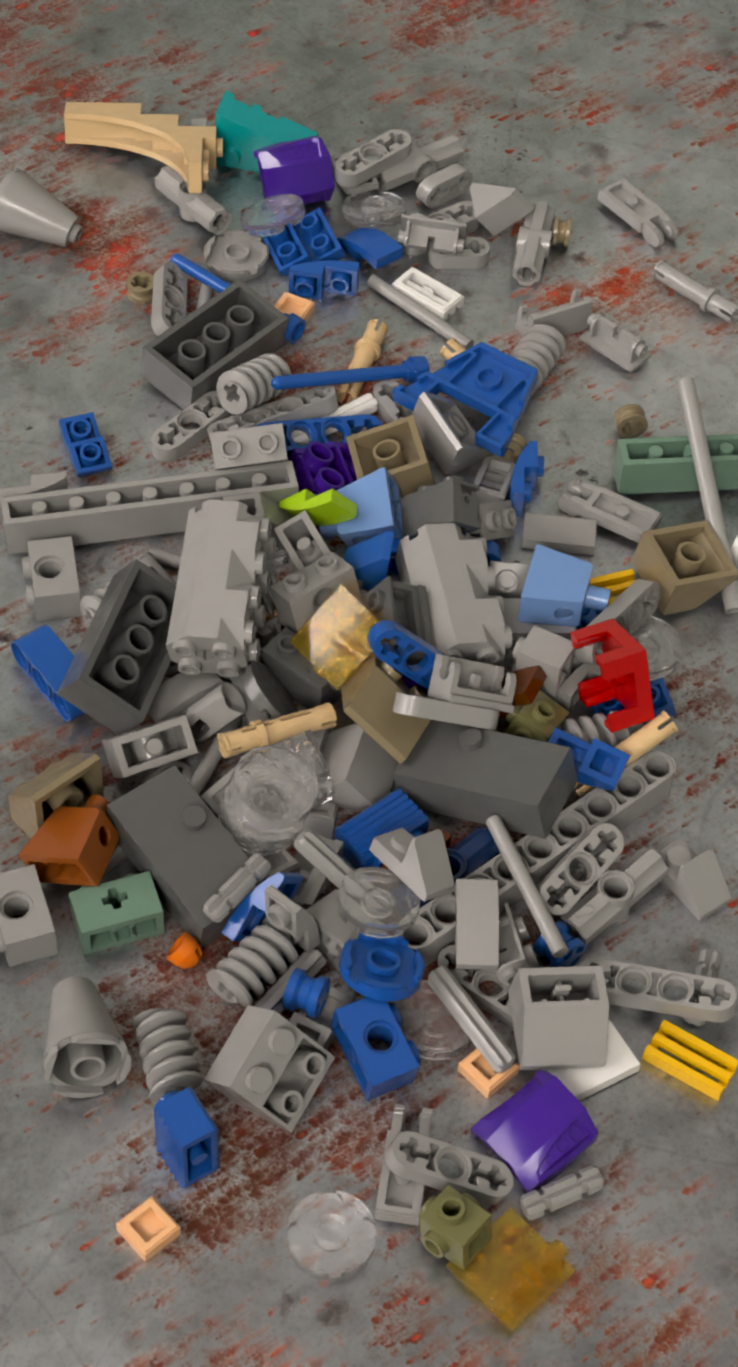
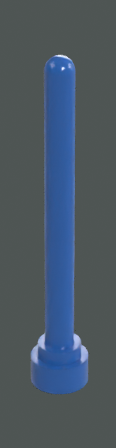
M178 253L173 254L170 258V262L176 263L183 272L218 293L231 285ZM284 313L289 318L285 340L294 344L304 333L306 321L294 313Z
M412 356L403 361L401 365L275 376L271 381V385L275 390L400 378L413 384L417 382L418 375L426 371L430 372L425 356Z

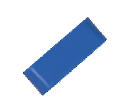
M43 625L11 642V650L19 666L65 721L70 722L85 714V712L57 694L74 655L48 625Z

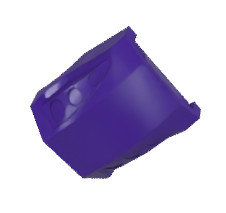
M311 136L299 140L276 143L253 151L254 157L258 160L265 207H262L263 214H278L302 205L331 200L335 189L332 162L322 138Z
M331 441L322 444L320 442H311L307 448H294L288 458V461L293 463L299 492L307 489L315 495H319L332 488L337 491L357 480L347 443Z
M539 1070L533 1079L517 1093L481 1118L471 1128V1135L476 1140L480 1138L495 1156L507 1165L512 1175L523 1187V1194H526L533 1190H540L542 1186L559 1176L582 1152L597 1141L598 1131L586 1108L556 1076Z

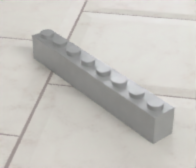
M292 461L0 497L7 552L8 554L28 552L27 541L72 536L73 546L184 532L186 531L189 510L195 506L197 511L201 510L202 503L208 499L223 500L225 496L260 492L279 503V501L298 493L299 486Z

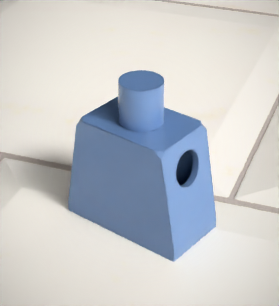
M383 467L338 489L337 492L357 504V517L339 524L319 526L324 539L339 535L348 547L386 531L394 532L393 539H402L403 510L399 484L388 470Z
M536 544L521 595L518 621L576 627L580 625L584 607L603 611L608 606L611 589L590 585L593 570L591 563Z

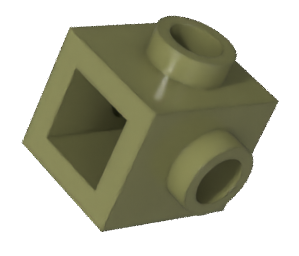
M539 690L532 704L514 706L513 713H508L505 720L510 725L504 733L548 742L555 727L559 728L570 712Z
M449 1185L437 1197H430L420 1210V1233L424 1247L432 1255L438 1258L444 1256L462 1270H465L492 1240V1215L484 1210L478 1200L468 1193L461 1194Z

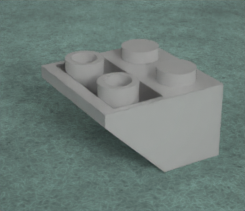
M603 966L518 968L508 989L520 1070L604 1067L607 1057L609 1000Z
M248 1005L203 1080L235 1104L292 1133L334 1061L335 1056L275 1010Z

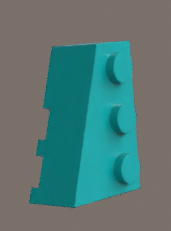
M225 91L216 111L217 138H223V158H217L216 165L259 172L258 160L254 157L253 151L280 142L299 140L311 136L318 137V132L283 116L279 120L262 112L263 107L255 103L251 107L234 99L235 94Z

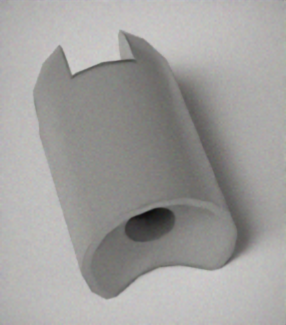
M223 682L185 709L181 715L187 716L190 727L199 719L202 720L192 733L195 742H202L242 716L247 710V705L237 687L229 682Z

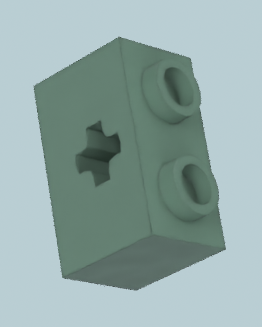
M150 871L140 874H126L117 880L99 884L98 887L83 886L78 890L68 892L71 916L84 955L165 934L164 911Z

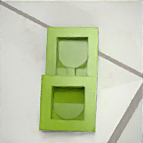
M333 488L319 495L304 489L279 501V508L292 516H296L305 510L315 526L339 524L357 517V504Z

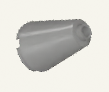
M16 168V171L10 170L0 183V232L66 248L71 243L76 244L79 241L84 227L80 225L81 218L23 170Z
M71 976L60 981L52 992L43 1058L44 1079L47 1084L50 1082L54 1085L56 1092L62 1096L78 1099L96 1097L105 1093V1086L116 1081L118 1086L126 1079L131 1070V1053L94 983L85 977Z

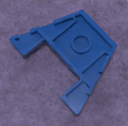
M480 342L445 361L446 366L436 372L426 371L417 376V382L407 387L401 384L392 390L393 401L414 411L418 397L423 392L435 395L442 392L491 417L475 434L476 445L502 457L508 448L538 381V369L484 342Z

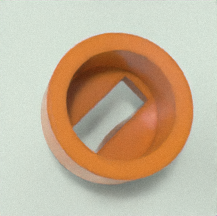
M185 931L171 946L166 959L181 969H190L198 964L203 951L197 939Z

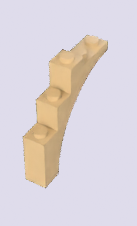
M66 102L64 110L65 144L112 147L154 158L177 171L187 183L189 193H202V183L209 182V169H216L217 158H223V138H217L216 126H179L178 114H142V103Z

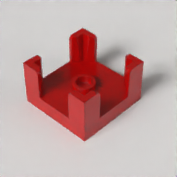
M613 618L570 632L572 647L575 650L595 643H602L603 653L595 656L596 664L601 670V675L578 683L580 700L585 706L591 707L616 698L626 708L609 714L607 720H604L605 727L613 733L654 719L646 649Z

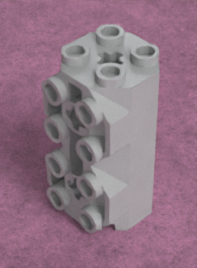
M208 499L202 503L201 510L197 511L196 506L189 510L166 642L170 660L178 663V671L185 675L194 676L200 673H212L225 678H235L239 676L240 669L247 666L252 660L255 662L259 661L260 639H256L257 629L264 627L266 612L265 605L261 604V593L268 594L270 591L271 574L270 571L266 570L268 560H274L276 541L275 538H271V518H266L265 514L257 510L256 517L247 513L248 505L240 501Z
M455 523L425 524L417 529L418 536L412 540L409 539V535L399 541L395 557L400 581L413 586H425L433 646L447 656L505 668V649L512 647V630L504 622V602L502 596L488 595V589L495 587V570L493 566H488L486 539L484 537H472L467 532L466 535L462 534L461 527Z

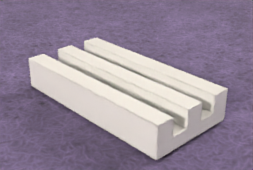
M411 267L392 283L393 287L444 321L447 319L448 314L452 315L455 313L456 307L461 308L464 305L463 295L414 267Z

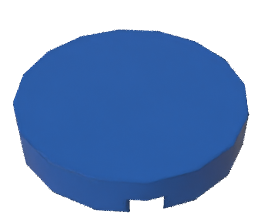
M366 931L359 933L357 939L351 941L350 938L344 944L338 964L341 977L350 988L365 997L379 1001H399L411 997L420 988L426 966L423 955L416 948V952L408 947L409 941L399 935L385 931Z

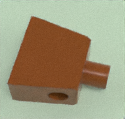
M92 794L84 807L60 806L56 808L18 856L26 866L35 864L41 883L98 887L119 841L118 831L106 816L107 804L110 802L100 795Z

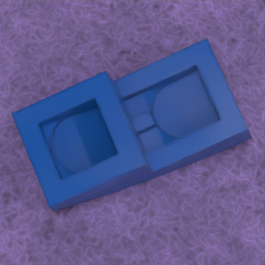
M363 226L337 238L341 247L355 261L364 258L376 270L403 257V247L397 241L372 227Z
M556 727L548 743L571 747L578 783L614 791L631 756L596 738L589 744Z
M278 872L267 878L240 903L221 933L232 941H241L246 936H250L251 931L257 925H262V920L266 918L264 890L272 885L293 900L304 876L299 873Z

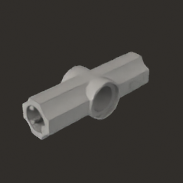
M453 134L423 147H420L417 143H411L410 155L406 159L376 175L379 182V189L377 190L382 193L412 180L420 184L426 177L436 173L437 170L463 160L464 150L460 139Z
M170 166L161 168L160 173L155 177V186L180 207L182 219L198 222L216 236L227 231L229 225L233 223V214L208 194L206 182L202 183V193H189L187 183L177 171Z
M536 201L533 204L532 212L525 217L524 226L519 228L512 277L523 286H531L535 282H540L544 261L548 260L555 210L545 201Z
M642 847L619 868L603 873L598 880V885L567 913L563 914L559 921H563L569 927L570 935L573 938H580L588 945L612 923H618L626 919L630 907L667 876L669 868L664 863L663 857L653 848L646 849ZM609 895H614V896H617V897H619V898H613V897H610Z

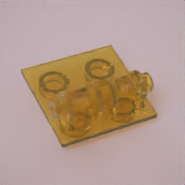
M341 584L289 642L313 665L312 669L321 678H325L339 691L372 655L373 651L367 640L368 632L372 626L380 621Z
M509 1208L492 1224V1240L465 1270H462L451 1261L446 1265L511 1332L576 1272L564 1259L568 1254L565 1245L557 1239L552 1243L546 1242L512 1208Z

